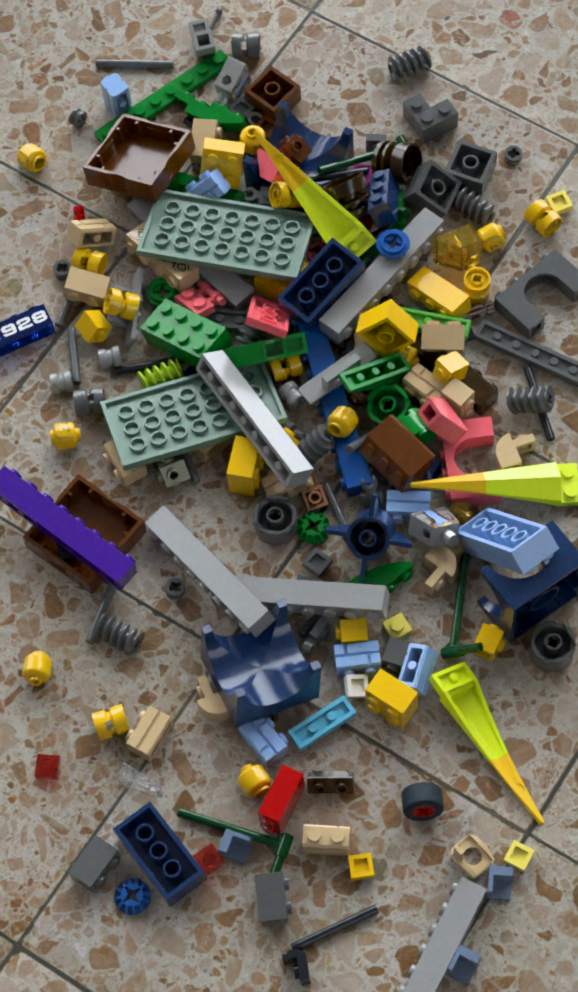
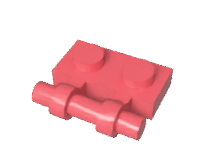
M203 281L197 283L198 290L191 287L175 296V301L178 305L203 317L214 313V306L218 304L224 306L226 304L223 294L218 290H214L213 286Z

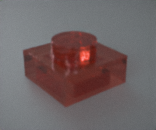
M38 754L35 778L58 780L61 757Z
M212 843L193 855V858L203 869L206 876L225 864V861Z

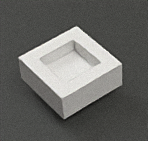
M347 674L344 676L346 698H365V689L369 685L368 674Z

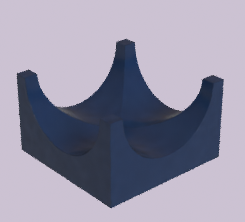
M280 101L277 106L275 125L268 142L278 150L281 147L279 142L286 135L290 137L296 133L303 137L312 151L297 167L306 175L318 174V167L354 157L353 129L345 127L342 135L336 137L321 135L304 126L292 114L288 103ZM246 155L243 160L246 188L252 187L260 191L261 186H271V182L260 177L258 157L254 160V158ZM348 167L336 171L347 170ZM335 180L315 183L323 189ZM303 207L299 208L301 212H305Z
M553 520L545 526L548 527L559 549L553 553L554 555L550 559L542 561L544 568L541 571L526 578H509L498 574L488 565L480 570V574L492 589L499 604L490 601L485 595L477 601V604L493 624L504 631V637L509 643L578 596V550Z
M284 599L275 602L271 614L276 620L257 638L251 632L248 634L244 632L234 636H219L213 633L210 624L201 627V659L236 727L319 698L322 667L318 660L308 664L302 656L291 630L288 605Z

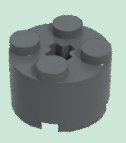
M270 495L255 506L253 519L259 540L270 545L290 543L297 532L298 520L296 508L289 499L281 495Z
M546 621L539 624L533 631L530 641L529 653L533 663L545 673L558 672L570 665L574 657L575 635L572 629L564 623Z

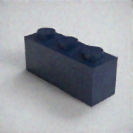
M389 168L383 171H376L370 177L368 211L379 229L397 222L399 186Z

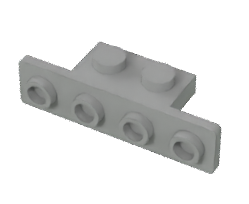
M140 267L133 275L131 289L116 284L112 286V288L122 290L123 294L129 292L139 295V306L143 299L141 288L145 282V276H143L144 268ZM139 311L133 321L120 318L119 314L116 316L108 314L107 321L110 325L126 329L124 347H129L132 342L137 340L138 330L136 326L141 316Z
M362 343L299 387L298 392L309 405H312L342 384L338 378L339 373L373 362L377 359V356L366 343Z

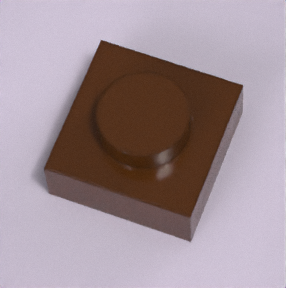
M264 115L256 125L264 130L267 141L272 134L275 121Z

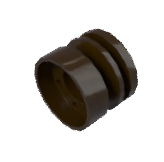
M379 142L372 156V174L389 168L398 185L409 186L418 166L423 163L420 147L416 143Z
M363 172L347 175L323 188L326 193L334 200H338V203L355 218L366 213L368 210V200L366 199L369 198V191L362 193L360 191L368 185Z

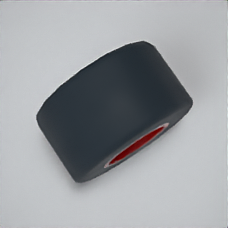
M418 782L407 786L401 792L403 814L408 819L427 821L440 816L444 811L442 789L437 784Z

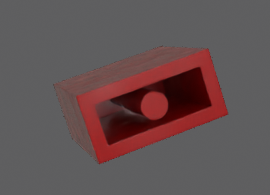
M284 764L282 765L258 811L260 826L266 833L271 835L283 833L305 790L303 773Z

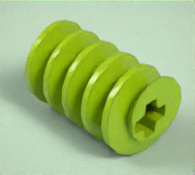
M177 358L176 363L169 359L168 366L161 362L160 370L156 365L152 366V372L146 368L144 370L145 376L140 371L137 372L142 389L184 377Z

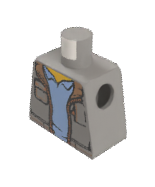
M230 56L228 57L214 84L217 91L214 102L219 105L221 103L226 104L227 101L234 103L242 96L244 90L252 82L245 63Z
M446 507L411 513L408 533L430 547L446 544L454 547L459 541L460 524Z

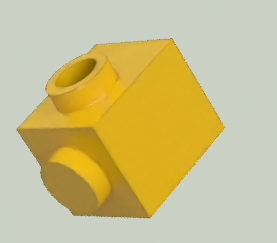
M85 310L75 324L83 339L88 343L103 342L113 328L100 310Z
M455 350L445 356H440L435 361L432 374L446 386L454 377L458 380L464 379L470 364Z
M366 618L340 620L338 627H335V639L340 640V644L368 641Z
M483 623L475 640V643L481 642L483 644V651L473 654L493 662L497 653H502L505 647L504 631L497 625Z

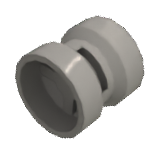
M113 346L109 350H98L102 370L108 369L110 366H122L119 346Z
M65 371L60 376L56 373L49 374L53 395L60 394L61 390L67 392L74 391L70 371Z
M294 381L285 383L278 390V396L286 401V406L291 411L298 409L306 401L298 392V386Z

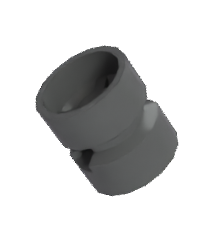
M232 33V58L244 59L245 56H248L249 59L260 58V33H248L247 36L243 33ZM242 42H246L247 50H242Z
M103 387L91 388L90 392H87L85 389L73 391L77 418L87 417L90 413L103 415L100 401L105 400Z

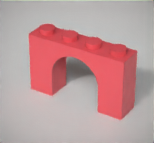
M491 416L462 419L461 421L468 431L455 445L437 435V442L442 443V449H439L440 462L445 464V468H442V478L467 475L460 471L455 464V458L464 449L494 444ZM445 490L446 501L450 500L451 508L501 503L503 501V497Z

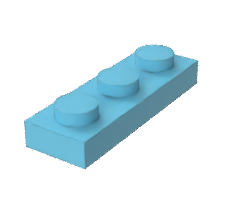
M343 695L290 729L288 735L301 752L355 717L357 712Z

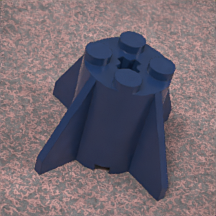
M374 493L372 494L370 508L362 510L351 524L331 526L324 529L326 534L346 537L348 548L356 557L362 559L359 578L361 582L365 580L370 560L382 556L390 545L412 548L413 545L412 541L396 531L393 516L380 509L378 494Z

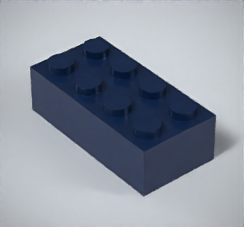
M332 237L279 295L277 300L280 308L312 332L319 324V319L366 270L364 262Z
M151 802L145 804L113 828L116 837L169 907L173 906L207 880L203 869Z

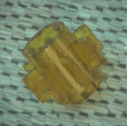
M465 500L459 503L455 501L449 508V511L459 521L461 526L474 516V512L471 511L472 505Z

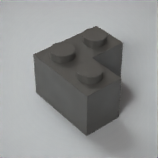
M419 93L403 102V116L423 144L458 127V112L448 99L430 107Z

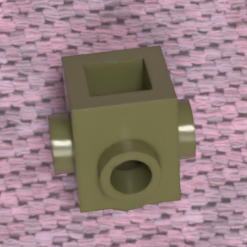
M181 455L166 458L156 463L158 468L155 471L159 483L163 482L167 488L177 487L183 481L190 479L185 461Z

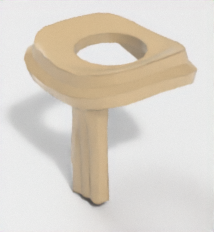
M471 834L455 844L450 852L452 860L471 878H477L482 875L495 860L485 843ZM469 848H475L481 853L482 859L476 865H470L464 860V852Z

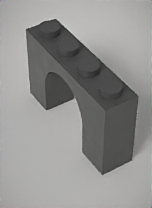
M556 249L544 254L536 265L529 266L525 274L520 278L516 277L509 287L505 290H500L495 295V310L527 339H531L544 328L545 317L525 297L526 292L530 288L540 284H547L559 289L573 303L578 300V269Z

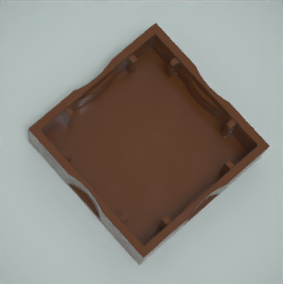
M122 113L108 132L105 140L95 149L82 168L88 185L157 203L196 147L191 130L167 124H158L144 118Z
M79 474L63 490L55 502L58 506L63 505L66 507L72 517L82 519L86 523V527L91 531L93 529L98 531L102 535V539L107 543L109 541L113 542L123 555L128 554L147 532L145 521L122 504L108 498L102 490ZM33 525L24 534L23 540L26 548L91 595L105 581V579L77 558L64 562L61 559L56 542Z

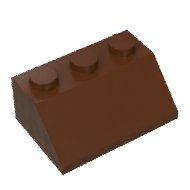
M393 414L389 415L366 436L358 451L401 493L416 489L411 488L410 483L422 481L436 456Z

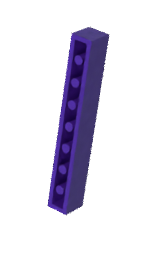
M4 466L0 470L1 502L119 591L137 573L136 561L130 555H123L113 542L109 541L107 543L102 539L103 537L95 529L91 531L87 528L86 523L82 519L72 517L66 507L56 505L51 496L47 493H40L31 481H24L15 469L9 470Z

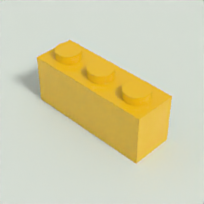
M425 266L407 281L409 295L414 300L424 303L431 311L434 310L442 315L462 318L472 309L469 295Z

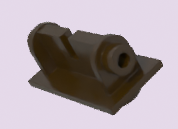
M312 770V773L307 775L308 793H353V772H349V770L333 771V776H328V771Z

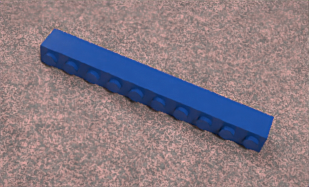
M290 316L292 327L297 328L298 333L305 332L309 353L301 354L303 363H308L309 369H306L308 380H311L335 363L328 336L320 331L319 324L310 332ZM341 384L338 388L319 399L320 404L317 405L319 416H324L325 423L322 424L328 428L327 419L335 408L339 406L349 407L343 385ZM356 428L345 438L334 436L335 447L330 450L331 454L335 453L336 472H341L342 478H339L342 491L346 490L348 498L366 492L360 484L361 478L364 479L366 485L372 483L366 459L358 452L359 449L350 454L345 450L347 445L359 438Z

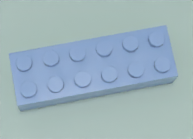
M488 507L459 527V542L465 553L523 575L534 571L536 565L550 559L554 555L553 553L559 549L547 526Z

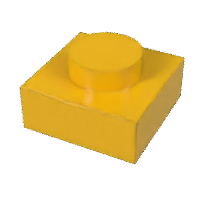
M371 853L348 856L351 881L374 878Z

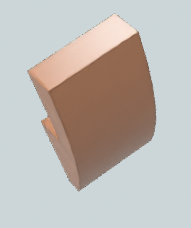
M314 469L310 475L314 485L300 492L308 513L329 505Z

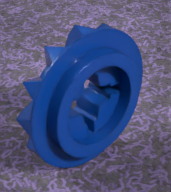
M388 229L378 236L376 246L380 255L386 256L387 259L395 258L397 260L398 257L405 256L409 250L410 240L403 231ZM396 239V246L390 249V244Z
M129 878L126 881H121L118 888L115 889L114 901L117 908L124 914L137 915L145 911L149 906L151 891L148 885L141 879ZM127 889L133 893L138 892L136 894L138 903L132 899L127 900L129 897Z

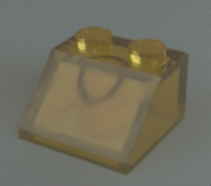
M468 223L433 239V261L435 264L464 271L477 267L481 263L482 241L472 224Z

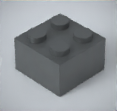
M459 140L445 170L462 182L459 190L468 187V193L474 191L476 196H483L496 167L497 152Z
M430 159L418 166L402 199L419 211L427 208L441 218L447 215L462 182Z

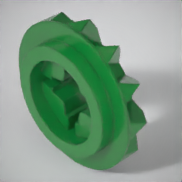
M163 278L153 280L146 289L148 302H151L154 307L159 306L165 298L174 302L175 296L179 294V291L170 287L167 280ZM162 288H164L166 293L163 298L160 297Z
M314 511L308 514L304 513L298 519L297 535L305 543L319 544L329 536V534L324 533V529L331 527L330 522L322 513H315ZM309 522L313 525L319 524L317 525L318 533L313 529L308 530L310 528Z

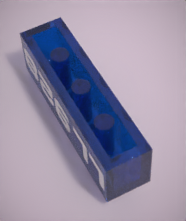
M44 304L33 306L23 313L14 314L9 319L0 322V357L56 333Z

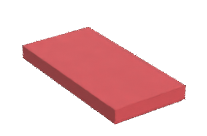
M253 295L245 324L285 339L288 332L290 315L280 308L279 303Z

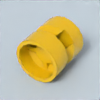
M275 181L271 184L269 201L272 207L302 208L286 181Z
M543 199L532 203L524 214V219L532 227L535 226L536 231L544 238L554 234L561 226L563 220L554 210H551V207Z
M76 248L72 256L71 266L103 275L108 263V254L97 250L92 252L91 248Z
M481 267L470 268L464 275L463 292L470 296V301L473 305L483 304L490 296L491 277L489 272Z
M110 287L105 296L103 313L113 316L119 314L120 318L133 321L138 312L140 296L129 292L123 294L122 290Z
M299 355L268 361L275 383L286 380L288 375L295 377L303 374ZM285 363L286 368L282 369L281 364Z
M122 704L111 707L109 712L101 710L92 713L100 741L112 738L113 733L121 735L130 731ZM111 720L113 725L106 726L105 722Z

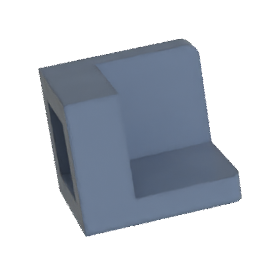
M226 829L218 848L219 856L246 864L253 846L252 837Z
M490 865L487 899L510 900L513 867Z
M459 945L447 969V976L465 985H469L481 961V955Z

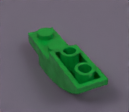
M179 89L174 94L177 102L186 108L184 111L192 120L194 118L217 120L223 131L241 132L248 126L245 121L246 118L238 112L234 114L223 103L219 105L213 101L209 105L203 100L199 102L190 92L186 91L184 93Z
M305 332L287 335L285 339L277 337L221 349L236 368L309 353Z
M411 561L382 565L368 570L364 582L359 581L360 575L347 583L386 585L391 594L401 582L405 583L412 578L414 564Z

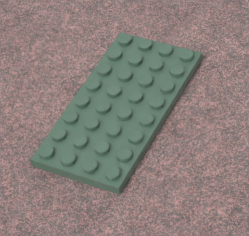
M165 190L157 203H153L136 252L137 256L292 282L302 270L315 226L306 212Z
M265 363L237 368L280 425L288 423L287 415ZM199 373L100 401L103 415L124 471L234 439L235 436L245 435Z

